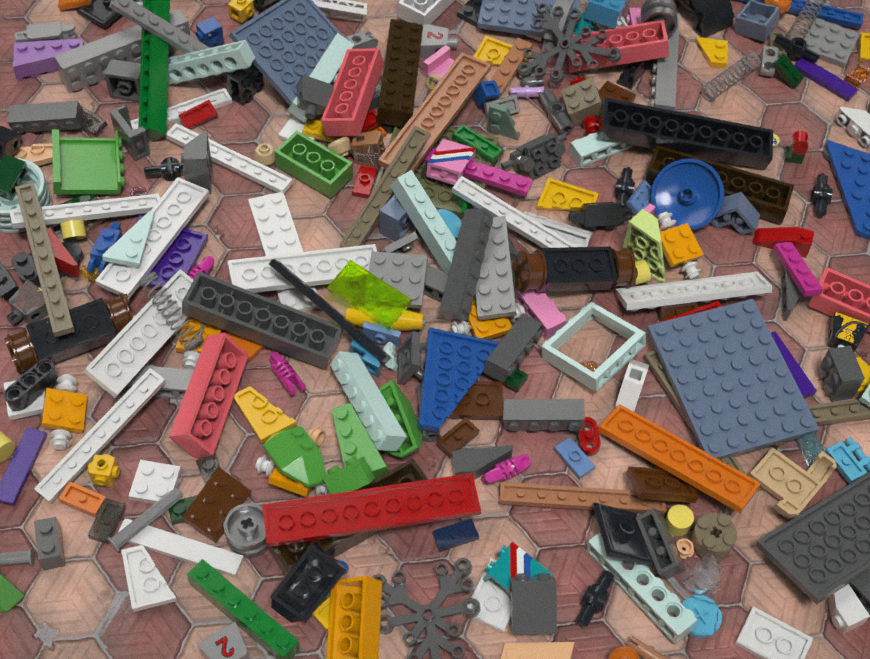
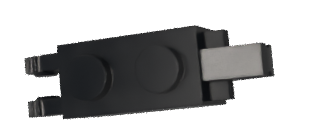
M614 202L584 203L580 207L581 211L570 212L567 217L568 221L573 222V224L581 223L587 230L597 229V226H604V228L610 229L615 228V225H620V222L631 220L632 209L622 208Z

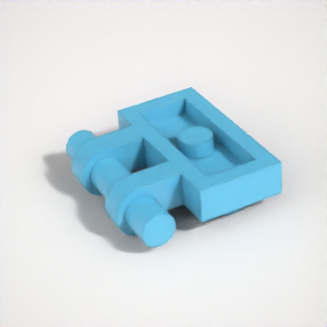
M850 437L845 441L848 447L841 441L825 451L827 455L835 460L837 470L848 484L866 475L868 472L864 468L870 472V456L867 457L861 450V445Z

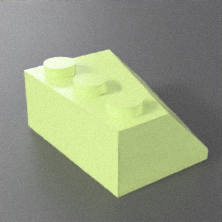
M642 209L629 221L622 249L629 248L632 250L635 261L645 260L650 268L651 277L659 283H666L658 219Z

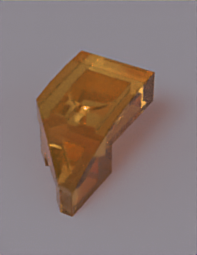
M858 64L856 69L851 70L845 76L844 81L859 88L870 76V68Z

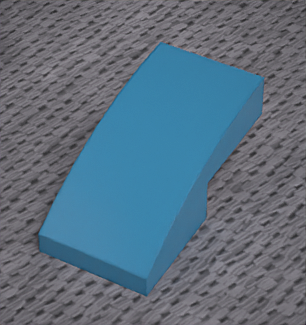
M353 339L350 343V352L358 353L368 372L379 378L381 375L380 362L365 346L356 339Z

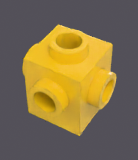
M232 0L228 3L229 16L243 23L254 13L253 0Z
M95 454L93 461L89 462L87 472L94 485L114 487L116 478H118L120 473V466H118L116 458L111 455Z

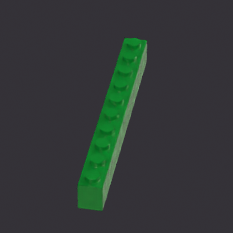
M143 0L144 8L170 23V0ZM142 28L138 128L143 127L148 138L157 140L165 136L167 131L169 43Z

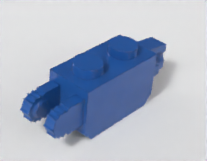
M113 222L109 229L102 228L90 252V260L87 266L88 273H93L97 267L99 268L98 273L100 275L110 263L103 261L102 256L123 236L120 227L121 223Z

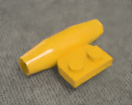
M368 305L346 309V319L356 326L363 327L364 322H369L397 331L422 329L423 314L405 310V307Z

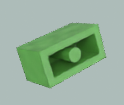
M354 456L345 461V466L339 468L336 465L327 470L328 474L323 477V480L330 494L355 491L375 479L364 456L359 459Z

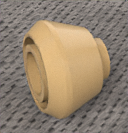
M346 136L328 144L327 148L344 157L351 150L350 139Z
M262 143L256 147L253 159L264 166H269L275 162V150L270 144Z

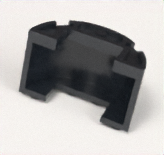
M673 0L677 8L680 2L696 18L693 31L701 38H707L731 27L733 24L734 12L730 0Z

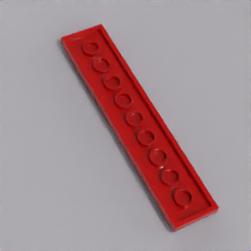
M473 473L262 504L267 547L481 515Z

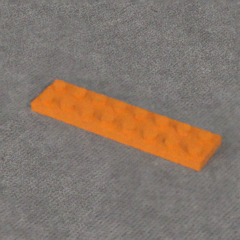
M621 404L613 410L598 428L601 434L739 513L743 511L760 488V482Z

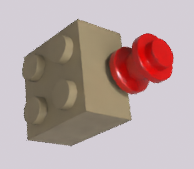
M577 77L571 81L569 87L562 89L561 92L574 127L583 124V127L586 128L585 134L588 136L598 132V117L603 102L593 77L589 79Z

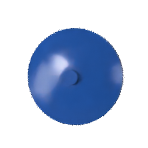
M681 159L667 165L657 175L652 186L651 201L652 205L656 207L655 213L657 216L663 212L672 213L671 220H676L674 227L688 223L693 231L705 227L717 217L724 203L725 192L723 182L713 167L697 159Z

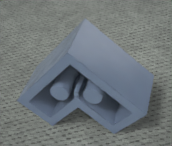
M739 192L724 197L721 211L711 223L715 228L732 224L740 235L757 230L760 214L743 193Z

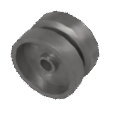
M647 0L641 7V23L664 20L667 37H670L678 27L676 4L673 0Z
M245 503L231 509L224 522L225 535L230 550L248 559L259 557L265 553L268 547L262 507L258 504Z

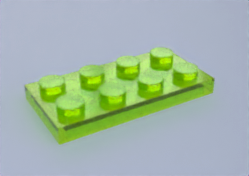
M349 260L327 287L330 293L362 312L388 331L412 302L411 298L352 260Z

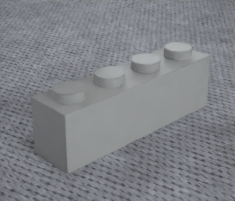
M146 365L119 393L125 394L151 368L166 380V383L153 397L183 400L194 369Z

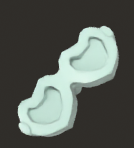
M388 342L383 350L391 358L385 365L396 372L398 368L396 363L397 357L394 356L396 346L392 342Z

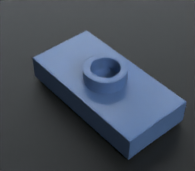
M646 180L639 184L626 203L632 209L635 216L642 209H645L651 201L652 187Z
M364 322L362 327L363 333L371 340L379 344L392 342L399 348L401 344V331Z
M571 437L554 447L557 455L579 480L595 470L596 466Z

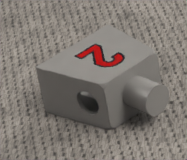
M423 24L420 57H430L445 45L450 48H457L458 38H448L449 30L447 28Z
M235 621L198 644L199 651L205 659H249L248 651Z

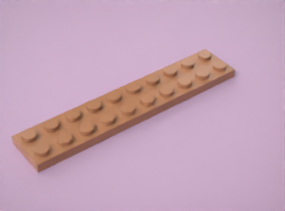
M461 52L378 159V165L385 168L389 167L415 125L429 132L431 136L409 170H412L414 173L477 89L480 82L489 73L491 64Z

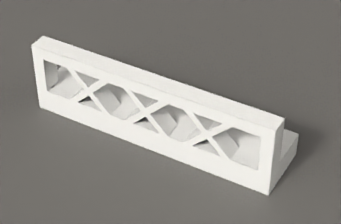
M312 0L325 16L365 23L367 3L351 0Z
M527 211L523 212L574 245L588 247L593 232Z

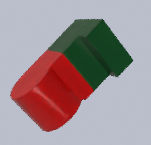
M797 131L793 134L791 146L785 147L784 161L802 164L808 149V134L805 131Z

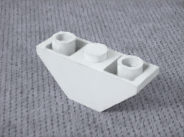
M840 107L834 120L870 152V114L865 110Z
M633 359L630 360L615 407L621 404L631 411H635L649 364Z

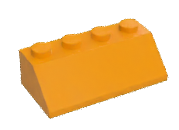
M367 575L339 579L331 589L326 659H378L382 581Z

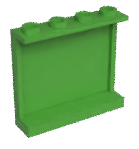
M52 129L53 194H121V187H124V176H121L123 174V163H120V161H123L122 150H119V148H122V139L118 138V130H115V138L59 137V130Z

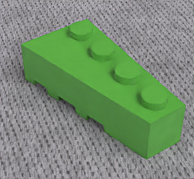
M351 403L331 409L344 466L346 465V460L354 456L357 459L364 456L375 478L390 471Z

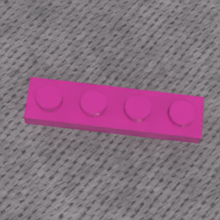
M776 243L773 250L804 297L821 295L823 288L793 243Z

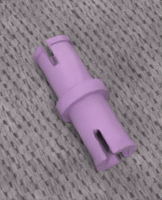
M525 85V87H510V96L517 95V97H525V99L539 97V94L544 91V86L529 87V85Z

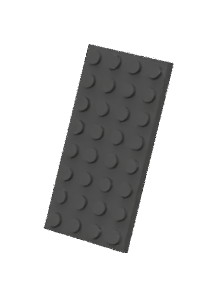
M870 472L756 542V547L816 604H819L870 571Z

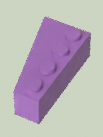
M83 38L14 43L13 69L17 81H22L23 77L27 76L32 78L38 77V74L44 72L54 73L58 70L54 56L83 46Z

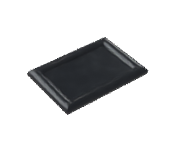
M92 0V4L82 6L77 11L78 14L104 29L121 15L109 8L111 0Z
M594 502L592 505L606 555L652 567L653 562L647 544L635 518L638 516L637 513Z

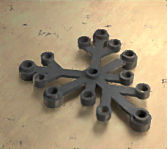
M541 3L536 8L540 18L533 20V26L537 30L546 29L553 31L558 39V43L555 48L545 54L534 52L531 48H526L524 50L525 58L535 60L530 63L520 64L518 72L522 78L529 77L532 74V69L536 67V76L542 78L546 74L545 68L548 59L559 54L555 69L550 72L552 83L559 84L564 79L562 68L566 54L571 59L572 66L580 68L582 60L574 53V51H580L588 64L589 70L596 71L598 69V62L593 60L589 53L607 56L610 62L615 63L621 59V51L616 47L610 49L593 47L596 43L607 39V32L604 29H600L597 35L588 41L577 44L580 40L591 36V29L585 26L581 29L580 33L572 37L575 25L582 19L580 10L575 8L571 9L568 13L569 23L564 37L558 28L560 19L564 14L563 8L556 6L553 9L554 18H552L548 4Z
M466 558L458 559L455 562V571L449 579L447 576L449 572L448 565L444 562L438 563L435 571L437 576H439L441 590L431 604L423 606L407 596L405 587L406 575L403 571L398 570L393 574V581L397 589L387 583L385 576L381 574L372 576V578L382 580V593L385 592L391 596H381V600H385V603L381 605V610L389 606L403 604L416 612L396 617L381 615V634H390L395 626L417 622L412 631L407 632L403 637L404 644L407 647H414L425 627L427 629V636L416 652L411 653L407 659H422L429 648L432 659H441L439 646L452 654L454 659H462L465 656L464 647L460 644L454 645L437 634L435 625L448 633L450 638L456 639L461 634L460 626L456 623L450 624L442 619V617L462 613L469 618L479 615L480 603L475 598H468L463 604L440 608L448 595L461 592L471 593L473 591L474 583L469 578H465L461 583L457 584L461 577H467L471 574L472 564L470 560ZM465 563L467 567L460 568L459 565ZM441 567H444L446 569L444 572L438 571V569ZM399 575L403 576V579L400 581L396 580V577ZM465 583L471 584V587L464 588L463 585ZM470 603L475 604V608L470 609L467 606ZM426 612H431L432 616L425 617L424 614ZM383 620L389 621L386 626L381 625V622ZM452 628H456L458 632L456 634L450 633V630ZM408 637H413L414 641L407 642L406 639ZM460 649L462 650V653L460 655H455L454 651Z

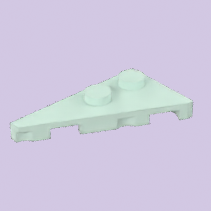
M149 211L103 254V261L139 268L154 219V212Z

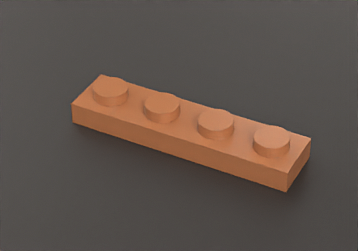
M517 38L490 81H496L501 93L500 97L518 71L519 65L524 62V50L526 48L532 49V43Z

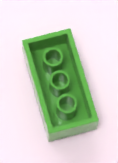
M295 131L274 151L277 167L330 198L353 177V163L299 131Z

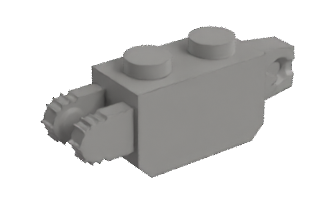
M58 21L27 25V30L15 33V40L18 43L76 39L77 34L74 32L75 26L73 24H61Z

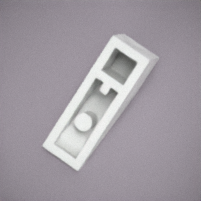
M849 584L828 597L832 623L842 634L863 625L870 617Z

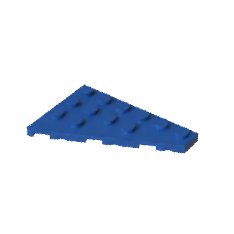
M826 140L824 148H827L832 171L835 178L838 179V188L842 193L845 208L849 210V219L853 224L854 233L856 236L870 240V154Z
M429 327L418 419L419 429L439 431L481 376L486 359L500 342Z

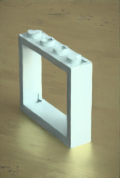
M590 302L574 318H571L564 327L557 330L554 336L543 343L542 357L548 363L597 392L646 346V333L595 303ZM592 318L628 339L594 372L558 351L562 345Z

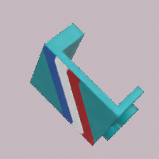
M512 542L508 547L504 545L497 553L499 559L496 563L493 561L489 563L484 570L487 574L483 580L487 582L491 578L511 594L510 577H515V574L526 573L529 574V577H537L538 573H549L550 576L553 574Z

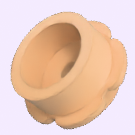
M319 426L308 432V435L316 445L320 446L324 442L325 431L321 430Z
M684 538L676 541V547L681 559L693 556L694 546L690 540Z

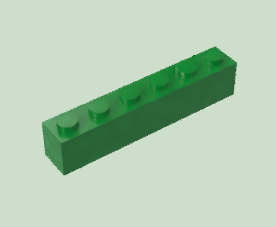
M202 559L187 573L189 584L231 621H235L238 627L274 658L292 659L300 651L297 638L205 560Z

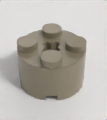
M709 513L703 515L698 519L690 537V541L694 546V553L704 558L707 562H720L724 560L731 552L737 540V530L730 517L726 514Z

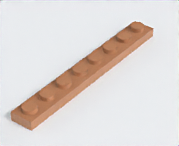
M500 482L499 504L594 510L592 504L596 502L634 513H645L653 508L663 515L666 513V502L639 499L636 491Z

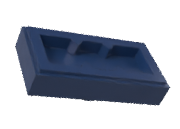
M472 518L432 531L439 552L479 540V534Z

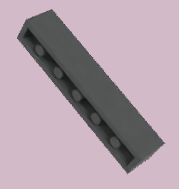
M484 208L465 209L439 310V313L448 320H468L472 309L476 285L480 276L490 229L493 224V216Z

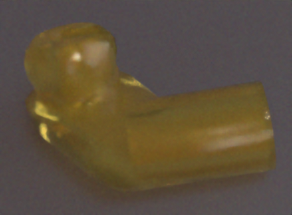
M85 265L79 268V273L89 282H95L99 276L98 269H95L93 273H88Z

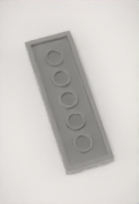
M506 216L493 217V224L490 229L489 240L476 285L479 320L517 315Z

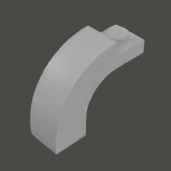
M556 0L550 14L552 18H554L553 9L556 6L563 8L564 14L558 25L562 34L569 19L568 13L573 9L575 0ZM545 30L542 52L546 53L555 48L558 43L557 37L551 30Z

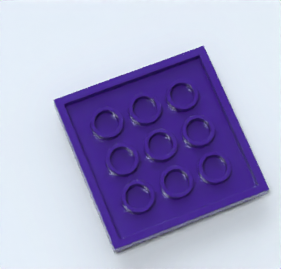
M139 216L138 219H137V221H136V223H137L143 216ZM184 228L150 271V273L156 272L159 277L149 283L147 287L153 288L158 283L163 282L161 286L156 288L160 290L180 269L188 275L208 241V234Z

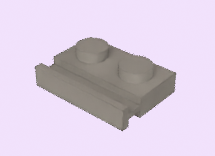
M413 232L384 247L379 252L396 253V251L401 249L404 252L413 247L411 244L418 239L416 232Z

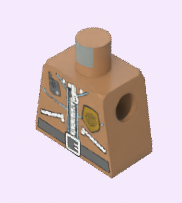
M382 132L360 133V136H354L352 143H350L351 150L348 153L353 154L355 163L381 168L378 165V159L385 152Z

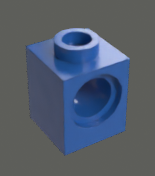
M495 80L480 82L473 93L479 108L484 107L483 103L497 100L501 95Z

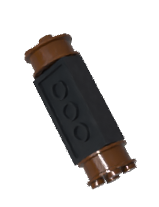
M611 246L541 248L533 253L521 250L517 254L516 261L512 262V270L515 272V287L521 292H526L528 289H534L537 292L615 289L617 286L629 289L634 279L638 277L634 252L629 248H623L620 251H616Z
M119 293V297L108 301L106 298H100L69 309L75 331L55 337L49 317L26 325V328H23V331L14 335L8 333V337L4 338L17 372L24 374L26 370L32 368L39 360L49 359L54 364L110 343L136 316L135 312L131 310L128 295Z

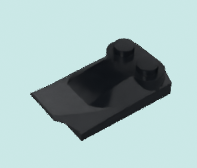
M73 238L61 242L76 261L79 268L83 252L76 239ZM21 252L16 254L12 258L11 264L22 285L27 280H30L37 287H40L32 253ZM58 269L60 278L69 275Z
M311 542L270 595L272 601L271 608L291 623L295 621L306 623L345 573L346 568L322 548Z

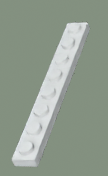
M175 123L166 133V139L184 147V145L199 134ZM209 139L213 162L277 193L284 192L285 194L293 184V179Z
M463 176L459 178L451 192L479 209L484 208L493 217L506 216L508 227L542 248L578 247Z
M158 193L43 206L41 210L45 225L71 220L84 221L148 213L160 200V196ZM21 209L9 210L12 228H24L25 224Z
M149 368L34 488L35 491L49 503H52L63 492L69 481L72 482L84 470L89 462L93 460L94 455H98L160 390L166 383V380Z

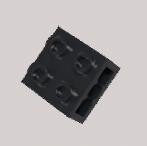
M253 63L245 70L238 69L227 74L229 95L233 101L242 106L250 101L264 86L263 74Z

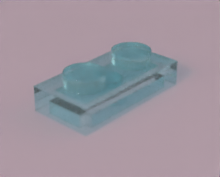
M816 433L795 439L809 468L821 451L825 452Z

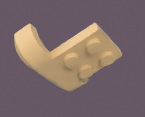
M772 447L752 470L749 477L760 482L762 488L780 500L775 510L787 519H791L800 514L837 466L832 457L821 451L806 472Z

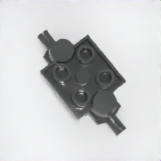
M551 133L547 136L542 135L510 153L509 160L501 163V168L505 170L512 167L516 171L521 169L528 172L531 179L546 174L561 166L560 156L565 153V145L562 142L567 140V136L564 133L560 136Z

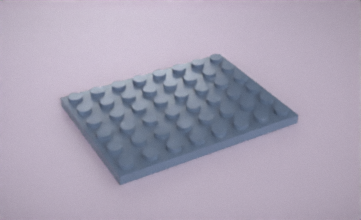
M754 299L648 325L647 332L701 450L720 460L819 431V427Z

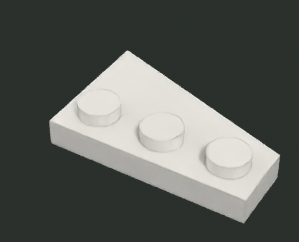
M143 545L121 550L133 612L177 601Z

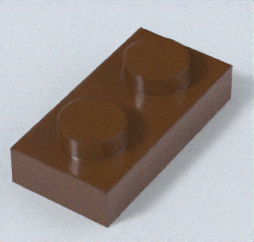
M697 302L659 306L660 321L698 308Z
M465 417L437 440L436 445L451 458L452 451L461 450L479 434L480 430Z

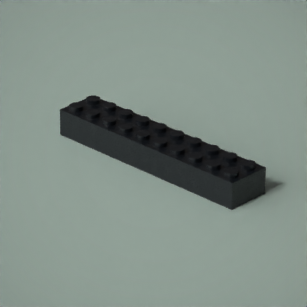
M605 98L600 107L597 138L652 149H656V146L659 145L700 158L763 170L773 160L772 129Z

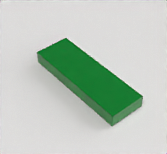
M464 124L452 133L454 140L463 145L476 148V154L492 164L503 155L504 150Z

